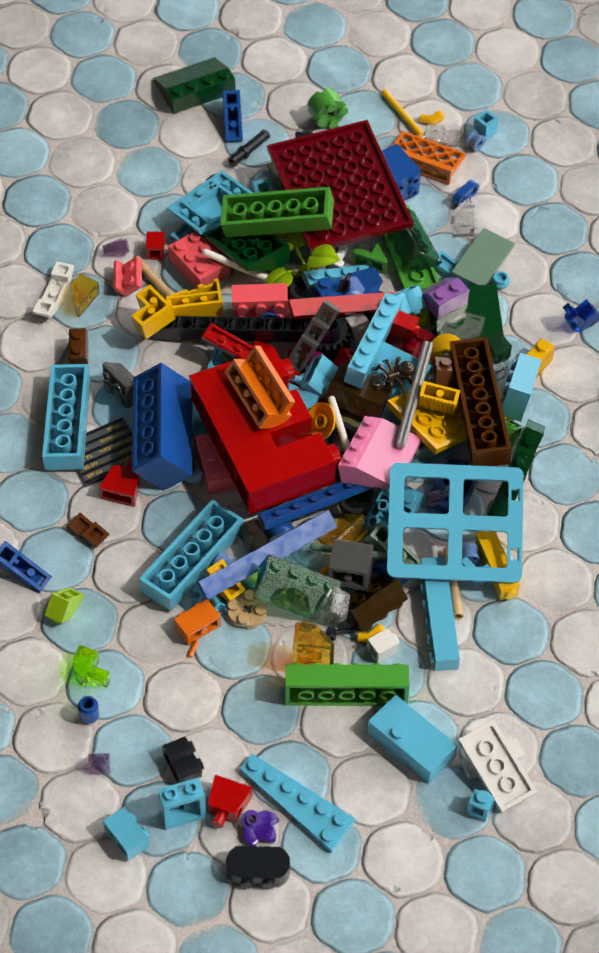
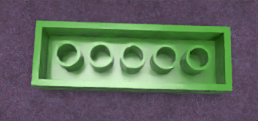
M330 187L223 195L220 225L226 238L332 229L334 199Z
M340 663L286 664L285 706H384L395 695L408 704L409 665L401 663L393 665H383L381 663L373 665H362L360 663L352 665H342Z

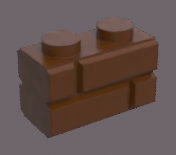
M69 329V364H88L89 340L87 329Z

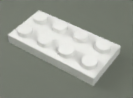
M494 720L458 740L459 745L491 796L495 797L494 803L500 813L537 792Z

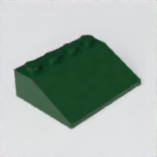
M215 57L153 78L173 114L222 98L223 91L236 90L235 77L230 69Z
M221 225L203 234L204 239L246 271L276 270L291 262L290 245L275 234L226 238Z

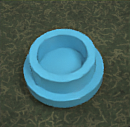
M502 271L496 272L491 280L492 284H496L497 288L500 289L507 287L510 281L508 275Z

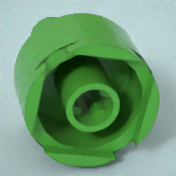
M324 88L325 91H317L310 97L307 103V110L318 126L332 129L337 127L338 122L348 113V108L336 90Z

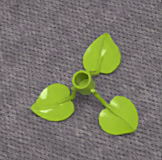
M286 233L282 240L290 245V251L295 249L302 265L298 268V274L291 270L286 271L283 267L273 270L267 276L265 284L287 283L288 287L292 283L293 276L299 277L302 276L304 271H313L314 269L331 265L340 261V258L331 245L324 244L312 251V256L308 257L306 264L298 247L306 244L302 233Z

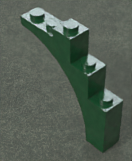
M530 419L527 420L512 456L511 464L508 466L516 467L523 471V483L545 431V426ZM501 482L487 516L506 517L508 515L507 482ZM518 490L511 491V500L515 501L518 496Z

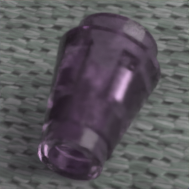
M120 238L102 245L104 256L126 255V253H130L127 239Z

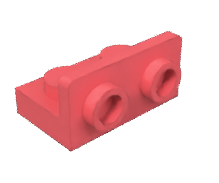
M136 256L125 264L118 260L114 261V290L127 297L142 288V259Z

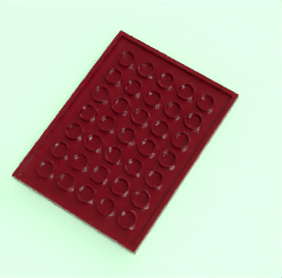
M368 119L267 145V151L283 190L330 187L334 199L332 229L301 232L310 254L320 245L328 244L335 248L414 227L412 217Z

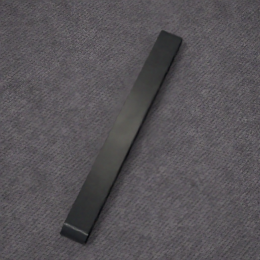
M175 316V320L148 339L203 341L201 340L202 336L212 323L243 341L298 342L313 318ZM336 319L320 343H335L340 340L341 332L339 322Z

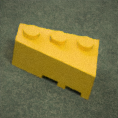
M218 278L214 279L213 283L205 286L203 283L197 285L198 288L191 291L186 289L166 296V300L172 305L175 316L224 317L223 300Z

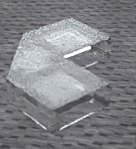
M468 313L463 326L445 321L439 335L453 334L461 340L477 337L482 331L485 318Z

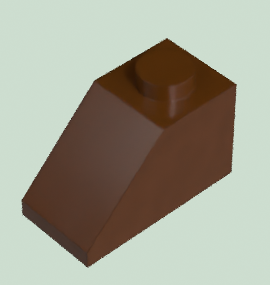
M435 356L432 363L433 368L429 374L430 382L454 388L455 368L453 358Z

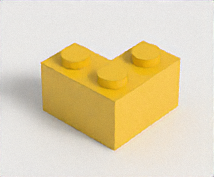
M151 285L135 294L140 310L131 315L135 329L145 339H148L176 319L172 305Z

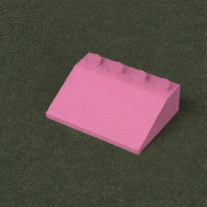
M365 416L338 464L341 483L389 489L390 467L397 462L410 463L421 443L420 438L409 432L406 447L404 449L397 448L395 444L400 427L383 418Z

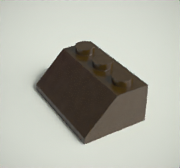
M341 363L330 383L324 402L329 403L328 398L334 396L338 407L363 418L365 416L381 418L390 395L388 393L390 382L386 381L383 383V379L368 374L362 388H358L344 382L348 365Z
M378 575L370 581L366 591L358 589L335 605L334 609L353 629L367 631L372 628V624L385 619L389 612L400 608L408 598L398 579Z

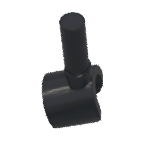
M348 273L345 279L340 280L339 291L347 290V292H350L351 273Z
M330 626L326 629L325 640L328 642L335 641L336 635L352 633V628L336 629Z

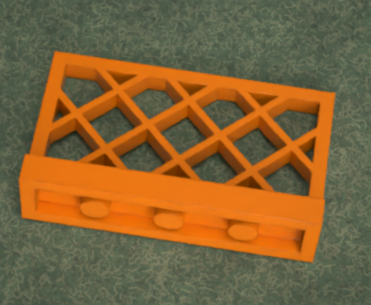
M402 131L394 144L397 143L403 148V151L420 168L421 175L448 185L452 181V176L466 157L464 152ZM406 138L411 141L404 142L403 139ZM423 144V145H426L427 147H422V148H420L419 145ZM415 146L416 149L409 150L408 147ZM435 150H440L442 153H436ZM429 151L431 152L430 155H424L423 153ZM451 156H457L459 158L452 159ZM446 157L447 160L440 161L439 158Z

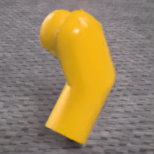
M436 111L430 116L421 114L419 122L435 126L444 120L445 114L443 111Z
M377 624L369 633L358 632L357 642L367 643L369 638L384 631V626Z

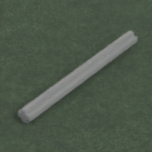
M424 341L396 439L395 446L397 448L404 449L406 447L433 348L432 342Z

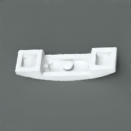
M56 262L51 272V280L42 299H38L32 311L33 314L48 318L55 314L68 289L74 265Z

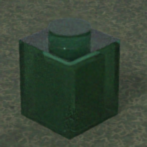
M498 331L487 336L492 362L496 365L508 360L511 356L512 345L504 335Z

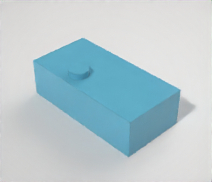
M397 695L368 721L367 733L427 783H430L456 757L458 745Z

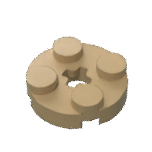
M246 590L232 601H228V618L234 626L254 629L265 621L267 604L263 597L256 594L254 590ZM246 607L251 608V613L242 611Z

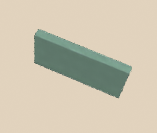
M483 228L452 270L451 276L459 278L468 285H488L514 248L515 243Z

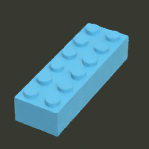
M88 364L51 365L42 453L45 470L84 469L91 374Z
M212 499L139 578L140 591L169 611H172L206 574V570L213 565L216 557L220 553L226 552L244 532L243 518Z

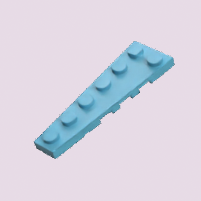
M253 753L240 768V773L259 790L263 791L268 798L281 806L287 815H291L297 821V824L310 832L312 837L330 853L333 852L355 822L354 817Z

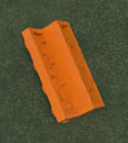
M254 346L246 359L232 360L224 373L258 428L269 429L286 422L292 416L289 410L294 405L295 400L261 346Z

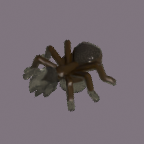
M397 357L395 366L392 367L389 359H383L382 362L388 365L390 372L381 364H378L377 367H372L371 369L375 372L370 374V377L374 376L371 383H376L373 387L378 386L377 389H380L389 381L388 398L392 396L393 386H400V392L402 396H405L403 388L404 379H407L409 384L412 385L411 377L415 374V366L412 362L403 361L399 364L401 357Z

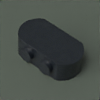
M236 846L230 850L226 858L227 877L232 884L245 889L252 887H262L264 889L281 887L290 876V857L281 847Z

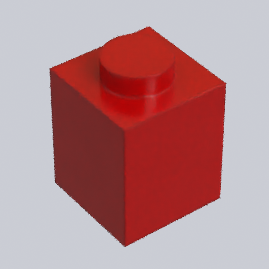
M147 232V260L165 259V232Z
M399 310L392 323L390 335L410 343L413 336L417 337L420 326H418L420 318Z

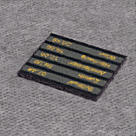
M123 417L86 433L84 469H76L86 487L103 480L113 465L124 467L127 460L132 461L133 433Z

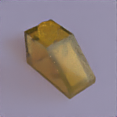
M81 273L70 283L76 316L79 318L100 293L99 282Z

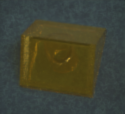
M341 514L334 520L337 528L317 538V540L325 545H333L335 539L354 541L364 532V514Z

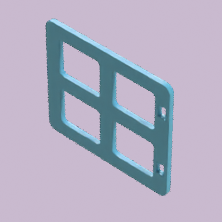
M399 462L392 464L389 481L388 575L392 578L497 583L519 582L522 578L523 471L516 467ZM405 478L447 479L449 481V512L447 514L405 512ZM465 480L507 482L508 515L506 517L465 515L463 513V482ZM512 490H518V501L511 500ZM405 528L446 530L448 532L447 565L404 564L402 561L403 530ZM463 531L505 532L507 534V567L463 566ZM511 549H517V560H510Z

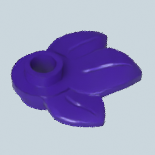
M254 810L245 811L241 816L245 842L250 846H255L259 840L274 843L276 841V831L273 826L279 821L277 815L267 810L261 812ZM253 817L255 823H251L248 818Z

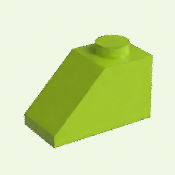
M69 587L52 593L45 616L57 624L70 620L85 595Z

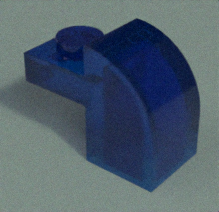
M587 299L576 308L569 303L563 306L566 312L564 319L575 332L586 330L599 321L598 310Z

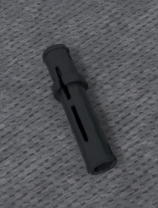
M263 129L244 146H240L234 154L228 157L230 165L235 167L242 160L249 158L253 151L270 139V133Z

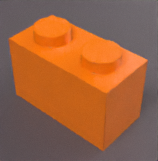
M209 600L196 603L191 609L179 613L174 618L175 630L187 645L192 644L195 640L202 638L221 626V615Z

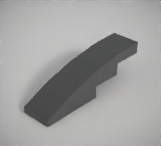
M327 300L323 301L289 356L294 370L302 373L341 310Z

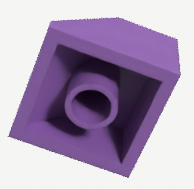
M446 277L421 290L427 308L437 319L468 304L469 289L459 278Z

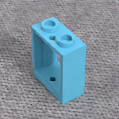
M199 777L158 789L160 813L166 830L206 818L205 794Z

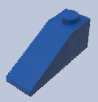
M240 90L223 91L226 142L243 141Z
M7 541L0 545V568L38 592H41L52 576Z

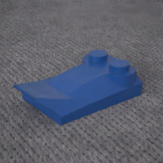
M375 267L351 273L350 292H347V290L339 291L340 280L345 279L347 274L334 279L320 278L316 285L313 286V292L316 297L378 293L383 280Z

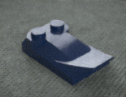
M447 454L443 464L469 465L470 462ZM447 479L435 480L426 499L429 514H447L449 512V481ZM465 480L463 482V512L479 480Z

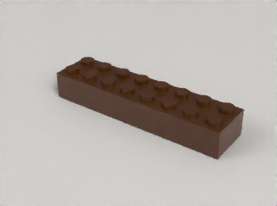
M487 337L450 341V358H453L455 368L454 380L456 389L460 390L458 400L472 466L511 464V445Z

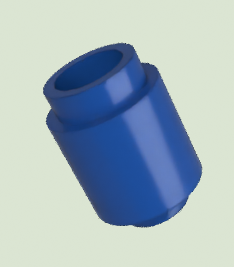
M84 696L78 702L79 718L83 723L92 724L99 719L98 702L92 696Z

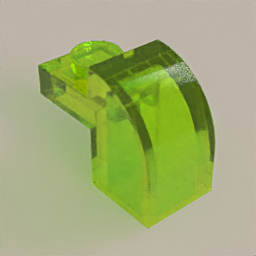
M79 645L72 661L76 681L83 687H86L90 681L95 686L107 688L111 682L110 672L97 667L99 663L98 651Z

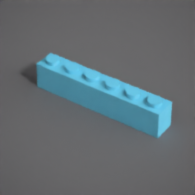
M387 292L385 293L347 367L344 382L362 388L391 330L392 323L401 308L402 298Z
M422 558L421 565L444 566L446 565V558ZM422 579L423 583H420L421 595L425 596V600H422L423 612L427 611L425 628L429 629L430 633L427 634V644L432 648V651L429 652L430 664L434 663L435 671L459 669L460 656L449 580Z

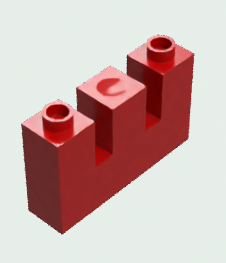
M274 346L264 349V353L289 391V381L295 379V371L290 359L284 358L281 360ZM232 361L189 375L190 398L249 514L335 484V470L341 461L340 452L334 443L327 445L320 432L312 435V417L297 389L289 391L295 400L294 405L289 410L292 416L283 424L269 429H260L224 373Z

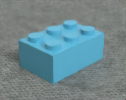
M520 353L518 360H513L502 393L505 396H501L505 417L521 422L535 383L541 359Z

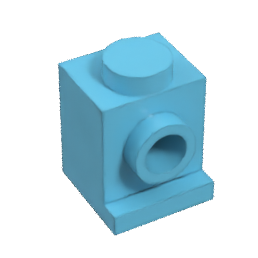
M475 789L468 802L467 814L486 822L494 807L495 797L491 796L487 791ZM474 807H476V808H478V809H480V810H482V811H484V812L478 811V810L474 809Z

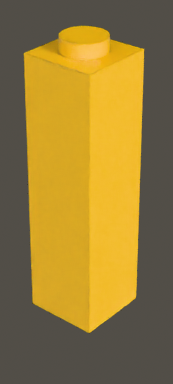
M485 531L476 533L475 544L478 546V553L484 566L488 564L490 568H506L507 555L497 533ZM492 582L499 600H510L518 596L519 582Z

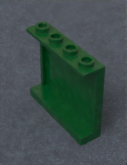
M496 284L466 286L469 289L468 304L439 319L429 310L430 320H433L431 333L435 334V337L441 334H453L461 340L487 337L489 347H495L496 353L504 352L505 339Z

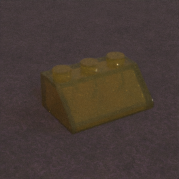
M296 622L293 640V663L333 664L335 644L316 624Z

